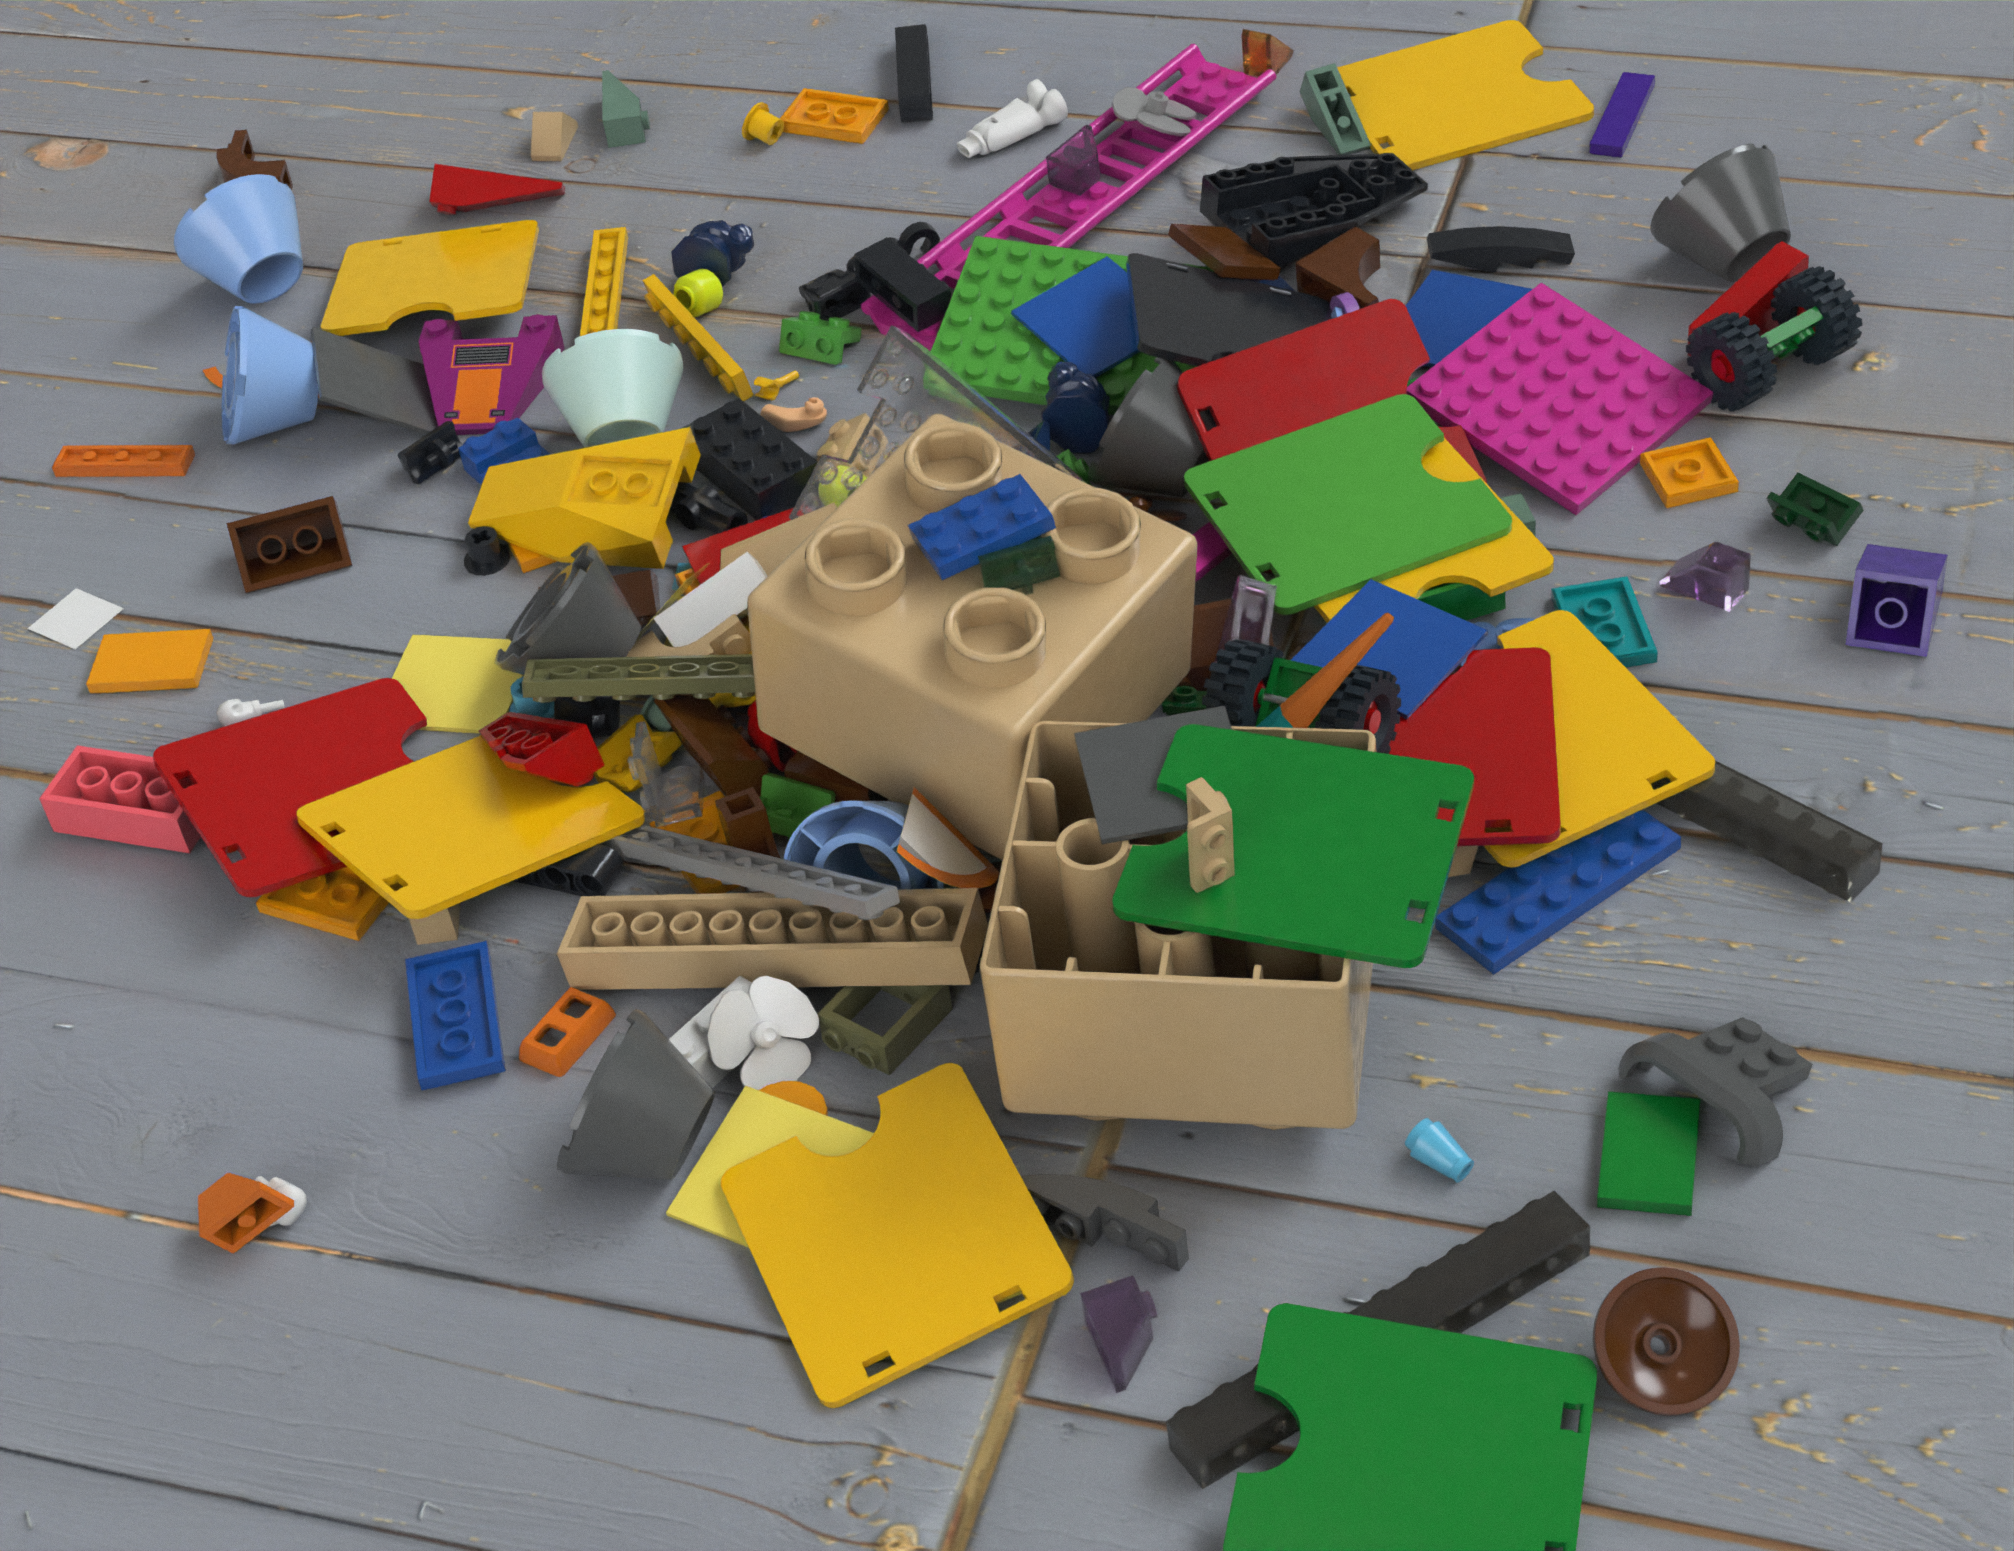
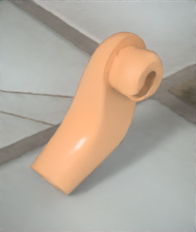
M812 397L809 398V401L805 402V407L786 408L767 404L762 408L760 415L783 432H796L822 423L827 416V410L824 408V403L821 399Z

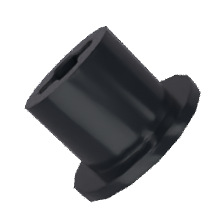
M486 526L477 527L466 534L465 543L468 553L464 558V566L469 573L486 576L494 574L508 565L510 561L509 549L499 543L497 532L493 528Z

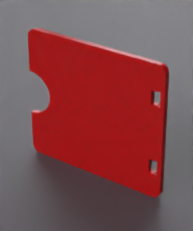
M1387 299L1186 370L1177 381V390L1208 460L1212 461L1381 400L1406 394L1410 376L1419 367L1427 364L1430 361V357L1406 306L1400 300ZM1210 409L1217 427L1211 428L1209 431H1207L1199 412ZM1462 426L1439 427L1444 433V438L1487 483ZM1271 569L1264 571L1267 574L1273 573Z
M1538 647L1473 650L1468 655L1464 665L1457 672L1448 676L1408 719L1400 716V722L1395 724L1394 731L1397 732L1395 741L1391 740L1389 743L1391 748L1389 754L1462 765L1473 772L1474 788L1457 846L1553 842L1561 834L1550 654L1545 649ZM1439 808L1436 819L1451 822L1454 809ZM1511 827V832L1485 833V828Z
M382 678L162 745L154 751L153 760L154 766L235 890L244 897H258L347 867L298 824L297 810L308 803L415 762L405 755L402 745L410 734L427 726V718L399 681L392 678ZM189 777L194 785L183 789L178 780ZM337 830L328 832L331 837L340 834ZM238 851L243 859L232 863L227 854Z

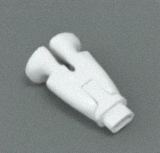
M1039 79L1029 82L1026 91L1028 103L1016 98L999 111L976 124L972 130L966 132L965 139L957 142L956 145L959 152L968 158L976 154L987 155L992 151L996 152L1032 134L1038 133L1045 126L1057 124L1065 120L1068 116V108L1063 96L1056 89L1047 91Z

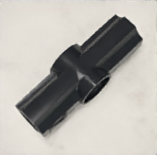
M678 482L670 510L676 513L680 522L688 529L696 530L701 526L715 534H719L748 524L746 513L723 502L718 492L710 485L702 484L696 488L688 483Z

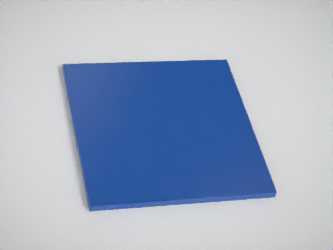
M1108 256L1011 311L1013 317L1065 362H1073L1079 371L1091 374L1095 378L1141 352L1136 344L1127 272Z
M1432 270L1406 304L1410 317L1430 357V361L1423 366L1433 367L1532 289Z
M1370 579L1291 661L1318 667L1326 666L1382 615L1388 612L1394 617L1393 623L1357 665L1388 671L1395 675L1397 678L1395 684H1399L1401 690L1397 695L1398 698H1401V707L1397 709V714L1408 719L1488 635V630Z

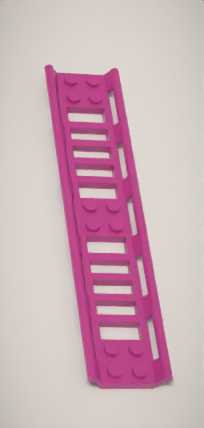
M1190 44L1136 87L1147 96L1179 70L1182 78L1163 92L1164 95L1170 100L1188 106L1195 112L1207 115L1202 121L1170 117L1189 127L1191 130L1189 134L1182 137L1146 127L1138 122V120L1132 122L1123 120L1124 124L1088 152L1084 145L1118 119L1113 107H1110L920 257L917 262L923 264L927 269L936 264L940 271L934 276L940 281H944L948 287L955 289L971 249L970 246L964 251L960 243L998 213L1003 220L982 237L1007 240L1008 237L1014 236L1033 244L1070 248L1276 80V73L1272 69H1268L1258 78H1255L1243 72L1207 62L1198 46ZM1133 138L1141 142L1164 149L1165 151L1163 153H1160L1158 151L1132 143L1129 140ZM1114 154L1119 157L1131 160L1133 162L1145 165V167L1143 169H1140L1138 167L1110 158L1109 156ZM1061 164L1065 171L1027 201L1023 193ZM1094 170L1126 183L1116 188L1104 182L1086 177V175ZM1037 216L1069 229L1059 235L1027 222ZM874 295L861 304L862 311L866 315H870L881 334L930 354L943 319L917 332Z

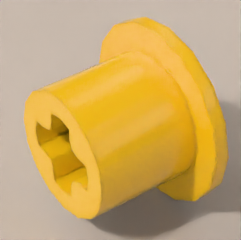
M759 102L748 112L742 126V136L749 141L757 138L768 145H773L783 132L784 122L769 113V107L766 103Z

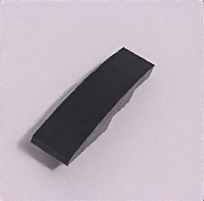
M1506 226L1472 227L1429 233L1427 236L1431 259L1494 273L1500 262L1533 269L1537 258L1570 265L1575 255L1570 234L1537 228Z

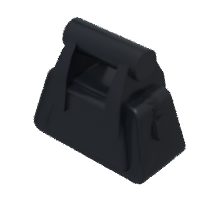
M839 269L832 270L799 287V292L805 299L809 311L820 314L819 319L829 321L831 317L841 318L861 308V304L871 297V293L856 281V274L854 272H844Z
M596 696L595 700L580 702L573 700V697H557L554 701V719L586 724L592 737L611 736L620 728V700H615L612 696Z

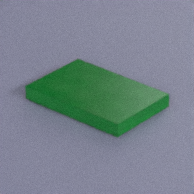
M1608 1091L1597 1208L1692 1216L1700 1099Z

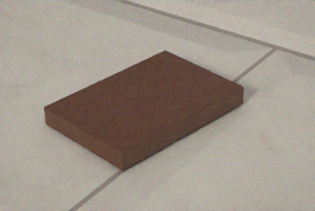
M1171 223L1168 232L1170 238L1220 277L1278 280L1281 268L1227 227Z

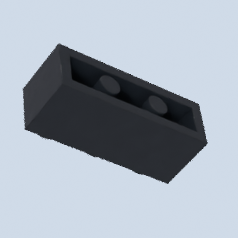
M886 237L854 254L856 281L917 332L944 318L952 296L950 288L944 281H940L930 273L923 264H919L908 255L902 247L897 246Z

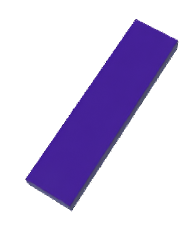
M1622 73L1590 141L1589 153L1623 157L1655 86V75Z

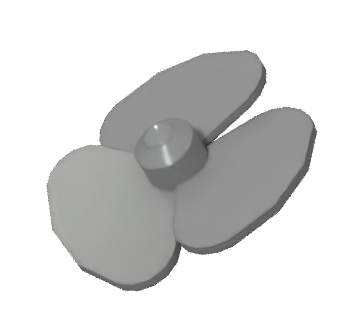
M1125 87L1115 94L1112 101L1114 113L1118 118L1130 122L1138 120V122L1146 127L1175 136H1186L1191 130L1185 124L1170 117L1192 120L1196 117V112L1188 106L1170 100L1161 91L1151 92L1149 96H1146L1143 91L1137 88Z

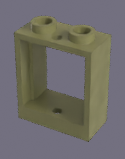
M949 985L844 986L817 1015L819 1017L822 1040L831 1050L835 1052L843 1051L856 1058L864 1067L868 1069L876 1068L890 1076L953 1008ZM880 990L912 1005L883 1036L851 1021Z

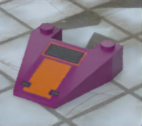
M536 314L523 317L518 337L463 339L458 321L443 319L425 321L418 342L437 425L440 426L446 421H452L457 435H477L492 431L494 426L500 421H511L517 417L520 418L544 388L542 370L546 360L556 349H561V352L565 349L557 315L543 316Z

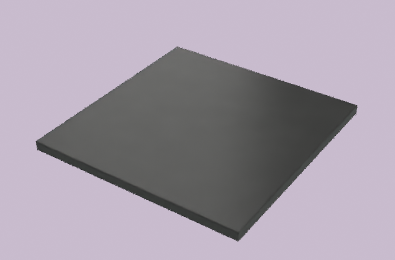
M312 327L311 338L319 398L321 401L422 434H428L436 428L424 364Z
M1225 706L1074 733L1102 845L1187 829V803L1175 795L1157 790V780L1175 733L1179 728L1188 724H1198L1232 730Z

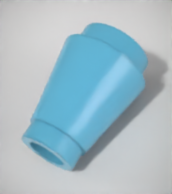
M1429 1118L1423 1119L1412 1129L1405 1141V1146L1411 1150L1410 1156L1452 1178L1457 1183L1462 1181L1474 1166V1161L1468 1157V1154L1440 1121L1433 1122Z

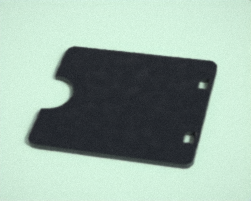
M1131 253L1128 255L1126 267L1136 344L1141 352L1150 356L1197 367L1332 319L1329 302L1317 296L1247 279L1223 278L1213 271L1143 254Z

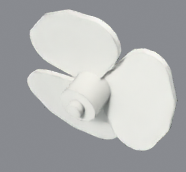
M769 976L758 977L750 984L748 994L742 990H731L722 995L711 1013L706 1037L711 1061L719 1069L730 1070L737 1067L752 1050L740 1070V1080L744 1087L748 1086L760 1090L767 1085L781 1081H797L810 1065V1050L805 1043L799 1040L782 1037L802 1039L814 1035L819 1026V1017L808 997L791 983Z

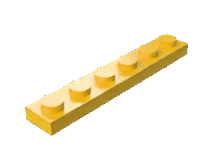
M626 227L600 229L593 232L580 336L598 331L618 329L628 245Z
M655 274L642 280L648 292L644 295V298L650 309L654 313L658 311L668 329L673 327L676 336L683 345L688 342V347L693 356L698 361L703 359V363L712 377L718 375L719 382L728 394L733 392L742 401H746L754 396L743 369Z

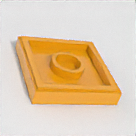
M1711 437L1640 454V465L1666 508L1738 492L1739 481Z

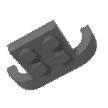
M1742 1017L1691 1039H1686L1674 1033H1661L1640 1041L1626 1050L1620 1061L1618 1072L1621 1079H1626L1631 1076L1634 1069L1639 1067L1647 1070L1655 1066L1732 1121L1740 1139V1148L1737 1155L1738 1162L1758 1167L1777 1158L1783 1142L1781 1119L1776 1107L1768 1096L1808 1079L1813 1064L1801 1057L1793 1047L1779 1042L1764 1032L1756 1022Z

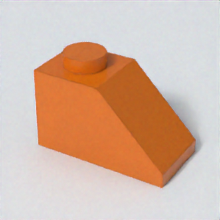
M228 1172L198 1195L199 1236L234 1254L294 1207V1200L259 1181Z

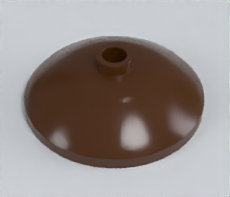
M1667 1267L1650 1268L1636 1272L1623 1279L1610 1290L1602 1301L1593 1327L1595 1358L1605 1380L1622 1399L1648 1413L1677 1416L1688 1414L1707 1406L1727 1388L1737 1368L1740 1353L1739 1333L1729 1306L1710 1284L1698 1276L1683 1270ZM1652 1338H1658L1664 1343L1665 1350L1663 1354H1656L1652 1350L1650 1345Z

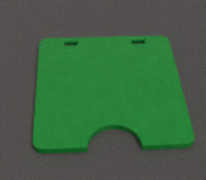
M1188 724L1176 731L1157 780V790L1175 795L1187 803L1186 784L1202 777L1215 792L1220 791L1223 793L1232 809L1235 875L1218 885H1213L1196 893L1190 886L1187 831L1180 837L1163 844L1150 846L1132 845L1112 898L1113 912L1118 918L1125 921L1399 968H1413L1423 962L1474 788V774L1469 768L1450 763L1198 724ZM1439 808L1454 809L1451 822L1436 819ZM1410 907L1425 909L1421 923L1406 920Z
M1289 1303L1276 1305L1270 1310L1267 1317L1254 1391H1259L1276 1398L1291 1411L1299 1427L1300 1439L1293 1454L1279 1466L1256 1473L1237 1472L1223 1551H1544L1545 1546L1563 1548L1562 1551H1576L1597 1382V1368L1591 1359L1580 1354ZM1563 1408L1580 1410L1577 1433L1573 1430L1560 1428Z

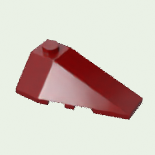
M434 164L429 202L433 207L437 208L438 213L456 215V211L467 212L564 195L565 186L562 182Z
M507 712L479 730L483 740L507 768L550 781L569 784L574 787L581 786L594 778L593 773L605 766L586 724Z

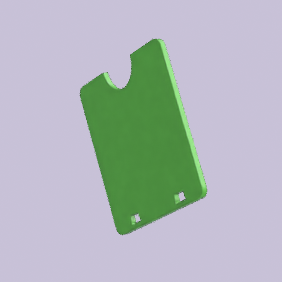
M1406 394L1381 400L1192 467L1184 474V485L1258 590L1261 593L1263 592L1264 598L1276 613L1282 615L1294 614L1362 589L1370 579L1381 582L1506 536L1512 529L1511 515L1481 479L1467 482H1449L1433 477L1423 468L1421 464L1423 456L1430 448L1444 441V433L1418 401ZM1219 498L1224 506L1214 509L1209 501ZM1271 569L1276 578L1267 582L1260 572Z

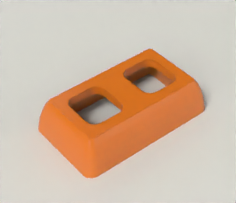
M570 987L523 1039L519 1047V1060L556 1077L564 1076L615 1018L616 1013L605 1000ZM574 1002L590 1007L580 1018L564 1014ZM551 1028L566 1033L562 1040L554 1047L539 1043Z

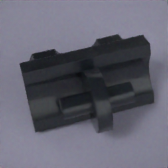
M446 421L399 452L398 458L404 470L409 473L413 483L420 484L442 468H448L453 465L454 460L460 457L458 448L463 446V444L457 437L453 422Z

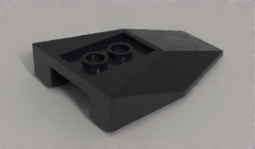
M1394 153L1278 157L1273 161L1250 163L1245 167L1232 170L1223 169L1213 174L1204 175L1202 178L1200 212L1215 227H1227L1278 267L1283 268L1316 251L1354 227L1359 228L1427 191L1428 183Z

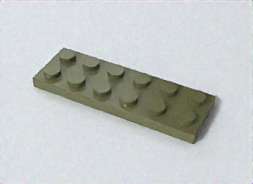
M752 654L527 659L522 690L523 698H533V701L541 703L555 701L557 697H573L575 701L586 702L595 700L596 696H612L615 700L626 701L635 699L636 695H652L654 699L666 700L676 697V694H692L694 698L707 699L714 697L716 693H732L734 697L747 698L755 695Z

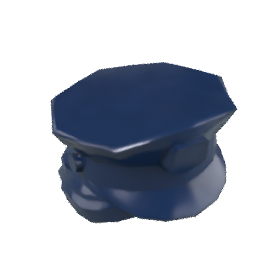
M723 220L708 221L695 226L689 236H685L671 251L675 276L679 278L698 269H708L718 277L723 287L731 279V273L744 265L746 253H749L754 247L751 227L743 223L731 226Z
M1058 362L1048 374L1047 380L1049 381L1050 389L1045 396L1047 407L1041 412L1042 421L1046 420L1050 424V440L1057 443L1064 450L1069 449L1071 453H1093L1099 448V443L1109 424L1108 408L1110 397L1106 394L1102 384L1093 375L1082 373L1073 362Z

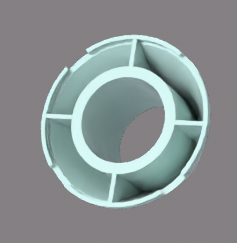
M604 330L575 338L574 346L563 352L558 348L546 360L542 370L544 388L584 447L664 432L683 373L682 355L673 342L669 346L659 341L658 334L643 330Z

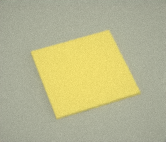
M412 635L392 679L401 683L427 718V726L418 730L479 733L480 729L509 712L513 702L510 688L517 679L524 675L501 669L495 664V658L499 649L506 652L511 641L509 639Z
M745 1086L667 1209L666 1214L669 1217L748 1247L721 1188V1178L729 1168L794 1136H797L799 1141L814 1153L825 1156H840L859 1149L874 1133Z

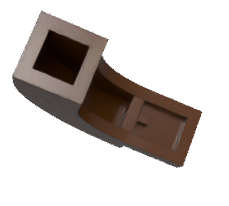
M247 129L235 130L228 147L217 149V161L224 183L243 176L264 174L276 177L283 184L286 183L292 191L293 184L285 160L254 161L255 153Z
M754 787L715 800L728 846L780 858L772 835L766 808ZM744 887L746 893H760V892H763V891H757V892L749 891L747 887Z

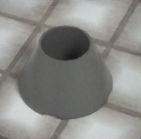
M1753 143L1729 149L1713 157L1680 181L1684 187L1672 200L1668 196L1663 199L1656 209L1650 225L1652 235L1660 244L1726 281H1738L1776 244L1781 241L1788 244L1791 238L1774 154L1766 145H1763L1762 148H1756Z
M1156 357L1154 362L1159 365L1152 373L1146 369L1144 370L1108 425L1099 443L1104 448L1103 454L1099 462L1095 459L1091 461L1088 480L1098 485L1183 497L1188 492L1184 485L1185 472L1192 467L1209 462L1177 390V381L1183 373L1175 361ZM1210 409L1199 412L1207 431L1217 427Z
M586 542L571 553L575 560L564 569L558 566L535 593L506 635V638L511 641L506 652L502 649L498 650L495 658V664L498 667L524 675L527 659L627 656L640 634L641 624L598 550L591 543Z
M635 1009L627 1017L626 1021L630 1022L631 1025L626 1035L617 1032L599 1062L571 1120L569 1128L573 1129L572 1140L568 1147L562 1145L557 1160V1170L565 1174L673 1180L688 1157L710 1111L715 1097L713 1088L647 1014Z

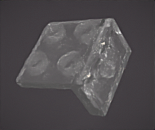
M645 721L636 723L635 737L630 738L633 756L628 757V763L633 779H640L643 791H640V798L645 814H652L656 827L703 816L705 777L701 765L693 767L678 766L671 769L668 773L662 774Z

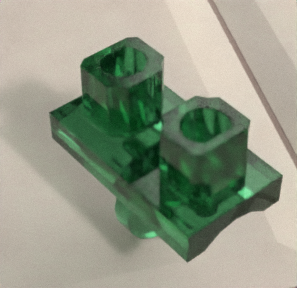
M1038 536L1023 544L978 556L984 588H1008L1011 590L1021 588L1023 594L1029 595L1033 594L1032 584L1060 577L1055 555V545L1051 536L1044 538Z

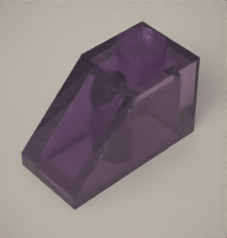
M1086 124L1046 156L1049 185L1081 196L1100 180L1098 152L1092 126Z
M1715 541L1680 558L1661 579L1660 587L1730 612L1749 590L1751 554Z
M1133 1275L1080 1293L1085 1324L1116 1393L1126 1390L1153 1340L1151 1319L1157 1317V1311L1148 1290L1141 1292Z

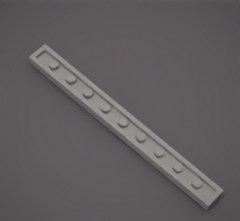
M645 825L602 842V845L612 848L624 859L634 858L645 861L647 865L658 864L670 867L671 871L693 873L698 878L709 877L717 879L725 885L736 884L744 886L749 891H763L774 894L776 898L802 901L803 905L826 907L834 913L846 912L857 915L861 920L879 918L884 914V910L900 903L896 886Z

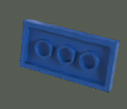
M487 941L405 959L417 1077L421 1090L506 1072L491 956Z

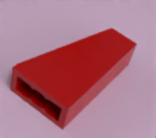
M1783 241L1776 244L1689 325L1688 337L1696 328L1727 312L1729 314L1732 312L1739 313V318L1742 316L1749 318L1750 326L1756 324L1760 328L1759 336L1779 326L1778 321L1772 320L1771 315L1772 312L1776 311L1775 308L1771 307V299L1775 298L1773 291L1778 288L1780 283L1808 269L1809 255Z

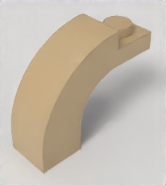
M734 613L697 641L681 647L663 645L651 630L635 642L626 657L748 654L751 652L750 633ZM676 694V696H692V694Z

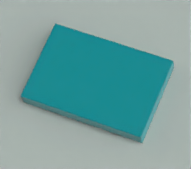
M1628 576L1551 589V600L1555 611L1565 610L1574 614L1625 667L1657 662L1658 651Z

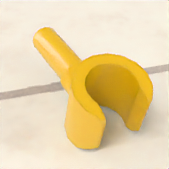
M794 370L774 380L758 376L754 380V385L760 386L761 389L755 396L771 401L775 400L778 396L779 388L799 378L798 372Z

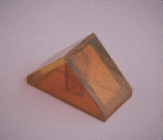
M1246 29L1242 31L1241 39L1245 74L1259 77L1266 70L1272 69L1277 75L1291 59L1294 50L1273 35Z

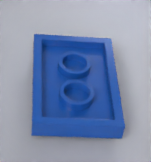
M1019 474L1012 478L1001 480L997 485L975 495L966 496L959 502L938 512L929 513L922 519L909 524L908 527L912 539L941 580H944L1055 529L1056 525L1051 512L1023 476Z

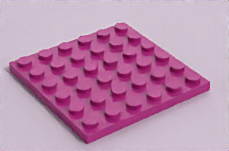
M1543 283L1533 288L1411 383L1406 389V394L1414 397L1431 419L1443 427L1461 425L1470 445L1575 515L1580 513L1640 462V454L1655 450L1709 405L1713 396V392Z

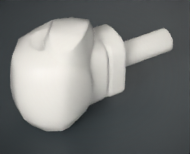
M230 699L219 705L216 714L219 722L223 726H228L260 716L262 713L277 711L285 707L283 700L260 704L259 700L242 702L240 699Z
M258 1176L255 1181H259L294 1200V1207L269 1227L277 1224L283 1226L292 1225L301 1216L306 1207L307 1198L305 1192L278 1177H273L270 1181H267L262 1176Z

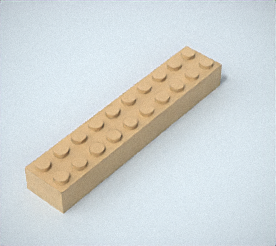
M978 888L898 890L900 903L884 910V914L881 917L872 920H861L857 915L846 912L834 913L829 908L818 905H803L802 901L791 898H776L774 894L767 892L581 896L557 951V956L569 986L578 990L726 988L739 976L750 982H753L758 977L769 976L787 981L795 987L971 985L988 929V922Z

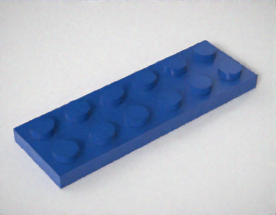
M1642 809L1526 864L1508 868L1438 914L1435 920V929L1494 975L1680 850L1681 836Z

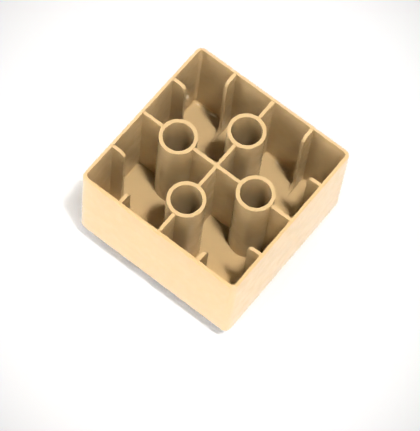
M936 413L931 415L749 594L747 606L758 726L762 732L891 801L909 805L913 788L915 787L971 844L1003 860L1032 727L1041 721L1133 723L1147 720L1190 671L1197 559L1196 538L1191 533L1133 506L1131 502L1116 492L1095 488L995 440L992 435L981 427L958 422L943 414ZM1021 474L1053 515L1056 528L947 579L941 580L912 539L908 525L922 519L929 513L938 512L949 507L966 496L975 495L995 486L1001 480Z
M1041 721L1036 723L1032 727L980 961V972L1002 1102L1005 1108L1014 1113L1067 1115L1094 1121L1128 1118L1249 1124L1271 1130L1294 1127L1346 1129L1354 1125L1358 1110L1373 963L1142 924L1118 918L1113 912L1112 898L1132 845L1150 846L1163 844L1180 837L1187 829L1102 845L1074 733L1127 723ZM1231 726L1232 730L1376 752L1375 735L1368 730Z

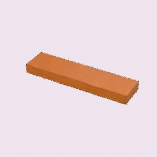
M67 445L62 447L52 469L55 477L185 476L195 457V452L192 445Z

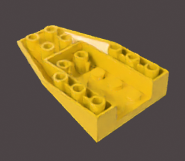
M687 427L490 466L487 469L468 524L473 529L482 526L491 527L497 532L499 539L558 562L572 563L575 558L571 556V553L580 545L589 542L596 547L606 565L664 569L673 541L666 524L678 482L692 483L701 454L691 428Z

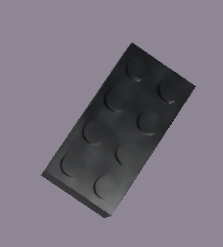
M740 398L728 402L713 412L699 417L692 423L682 427L691 428L701 454L696 470L756 521L764 516H771L803 504L807 505L818 499L816 491L817 481L820 476L818 461Z

